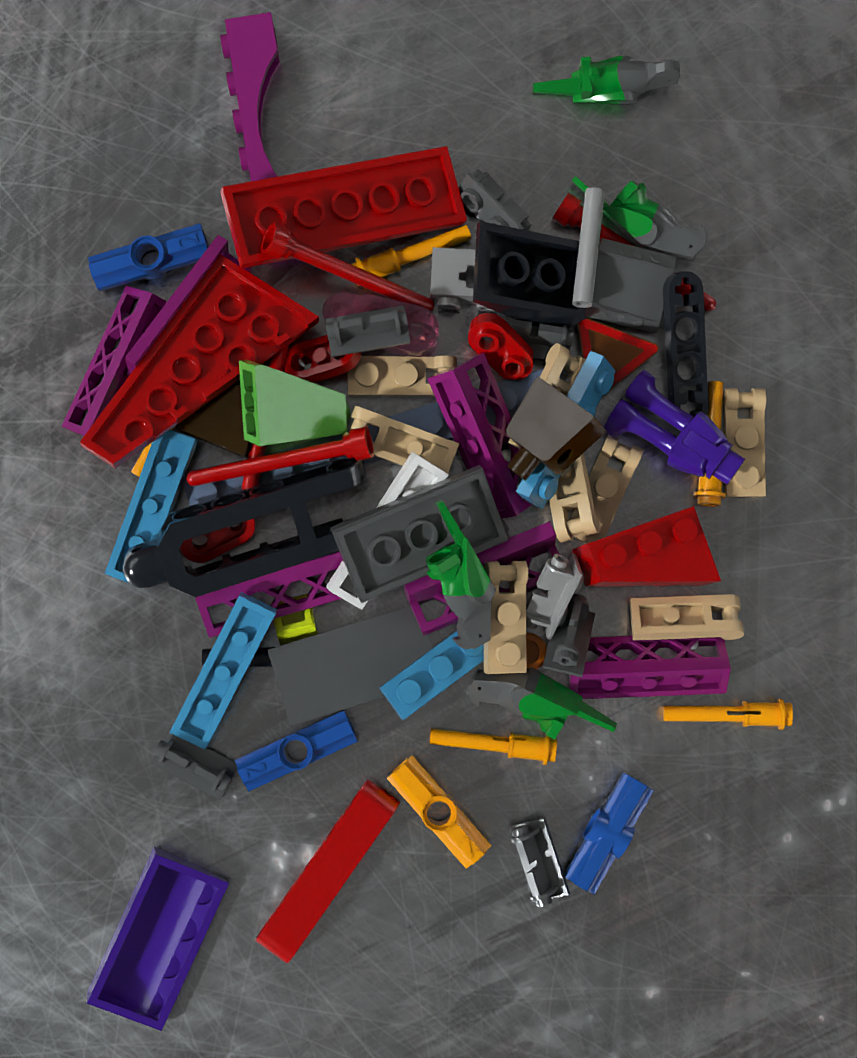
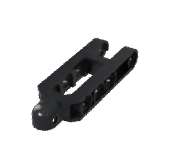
M347 457L256 485L249 489H243L170 512L156 539L135 545L127 551L123 559L124 577L130 584L138 588H150L168 582L169 586L193 597H198L338 552L339 549L330 527L345 521L339 518L313 527L305 502L363 483L368 477L363 460L356 461L355 458L348 459ZM290 507L298 536L269 545L266 541L260 543V548L230 557V554L222 555V560L192 569V566L187 567L184 565L179 551L184 540Z

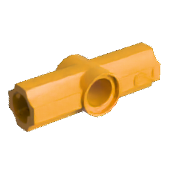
M413 755L404 760L386 777L422 818L425 826L438 836L466 869L476 863L492 846L456 805L453 798L441 788ZM434 802H445L449 806L450 814L446 819L436 821L429 817L427 811Z

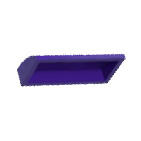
M154 846L89 986L87 1004L162 1031L229 882L207 869Z

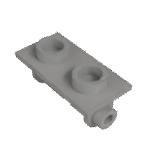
M572 553L569 561L559 554H555L552 559H547L536 584L537 588L548 590V592L545 594L533 590L526 604V626L533 629L537 628L538 625L544 626L547 639L550 640L557 626L564 624L567 617L568 604L573 594H577L583 584L584 573L581 570L576 554Z

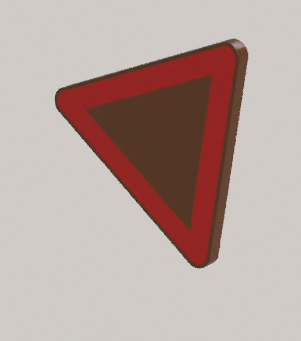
M585 317V320L577 323L582 357L586 359L590 351L603 355L615 369L611 389L659 351L656 343Z

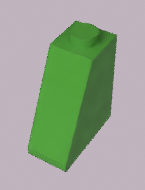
M239 360L244 440L258 446L341 435L347 432L350 408L345 394L256 362Z

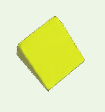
M304 594V595H300V596H296V597H292V598L298 600V599L307 597L308 594ZM280 600L278 605L284 604L285 602ZM313 608L274 619L276 635L280 645L318 634Z

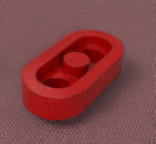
M483 313L471 321L468 332L470 346L477 354L484 353L488 364L501 377L508 380H521L531 373L534 363L533 349L502 317L493 313ZM482 337H491L493 340L487 341Z
M324 335L296 344L290 348L286 355L284 370L287 374L314 383L351 371L359 363L361 352L347 354L339 359L340 356L332 357L328 336ZM312 363L309 369L304 370L307 364Z
M251 519L241 522L236 527L228 526L203 534L207 538L203 545L194 544L192 542L193 538L184 540L180 547L181 551L192 562H208L249 540L255 530V521Z

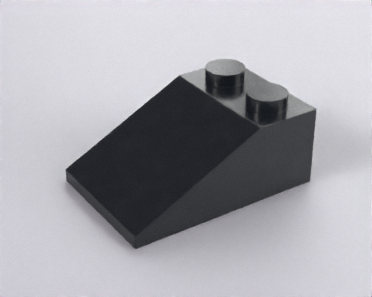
M482 221L478 222L473 302L516 320L532 322L534 326L545 324L563 327V325H567L568 329L585 320L586 308L576 307L572 304L579 241Z

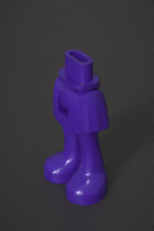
M643 369L629 385L625 393V399L650 410L681 432L677 437L641 414L634 406L620 399L604 425V428L607 430L606 433L614 437L626 431L636 434L668 455L667 465L699 477L705 476L711 479L714 476L728 485L745 461V458L731 450L733 444L728 442L727 437L703 412H699L694 417L673 404L656 389V378Z

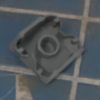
M601 238L598 250L592 307L586 308L585 317L657 333L664 310L663 285L667 277L674 273L677 257Z

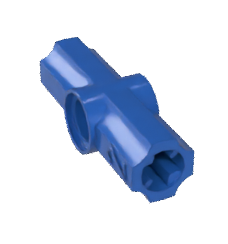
M199 223L156 237L149 235L140 236L130 245L88 257V265L96 287L101 292L144 278L159 279L170 270L196 263L209 245L203 227ZM149 250L159 251V256L155 263L151 265L142 264L141 260L145 252Z
M342 710L235 759L240 778L249 792L358 742V738L345 710ZM292 740L303 742L307 747V757L300 761L291 759L286 750L288 742Z
M623 772L603 808L599 807L588 822L583 833L584 841L567 867L564 874L565 878L595 895L615 858L619 859L628 848L635 833L634 825L644 811L654 790Z

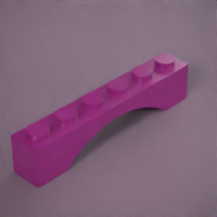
M267 12L225 19L227 34L220 35L224 59L231 58L233 71L226 72L230 96L237 95L239 109L232 110L236 133H243L245 147L238 148L242 171L249 170L251 181L278 177L265 154L261 125L264 100L271 80L281 65L272 14Z

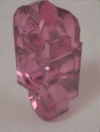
M341 291V294L331 295L323 305L322 314L324 320L404 305L408 329L411 325L423 327V332L417 337L409 334L410 344L381 348L394 354L422 357L432 350L438 340L439 324L436 316L430 310L419 305L369 294H363L362 296Z

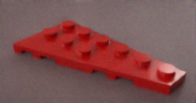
M220 254L79 443L84 449L116 469L240 380L239 360H249L259 364L264 363L319 323V316L247 270L240 269L239 265Z

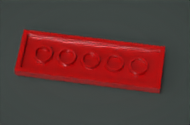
M447 146L223 186L220 191L240 269L294 258L289 256L287 259L283 257L275 259L261 252L264 234L273 222L290 229L291 234L296 237V241L321 252H329L460 226L467 221Z

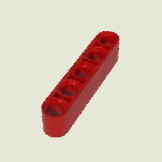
M367 779L263 926L255 941L288 964L392 817L400 801Z

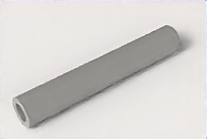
M594 187L585 190L572 304L580 308L592 307L605 197L603 189Z

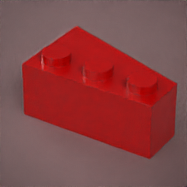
M694 506L572 549L584 573L583 582L585 587L704 586L721 582Z

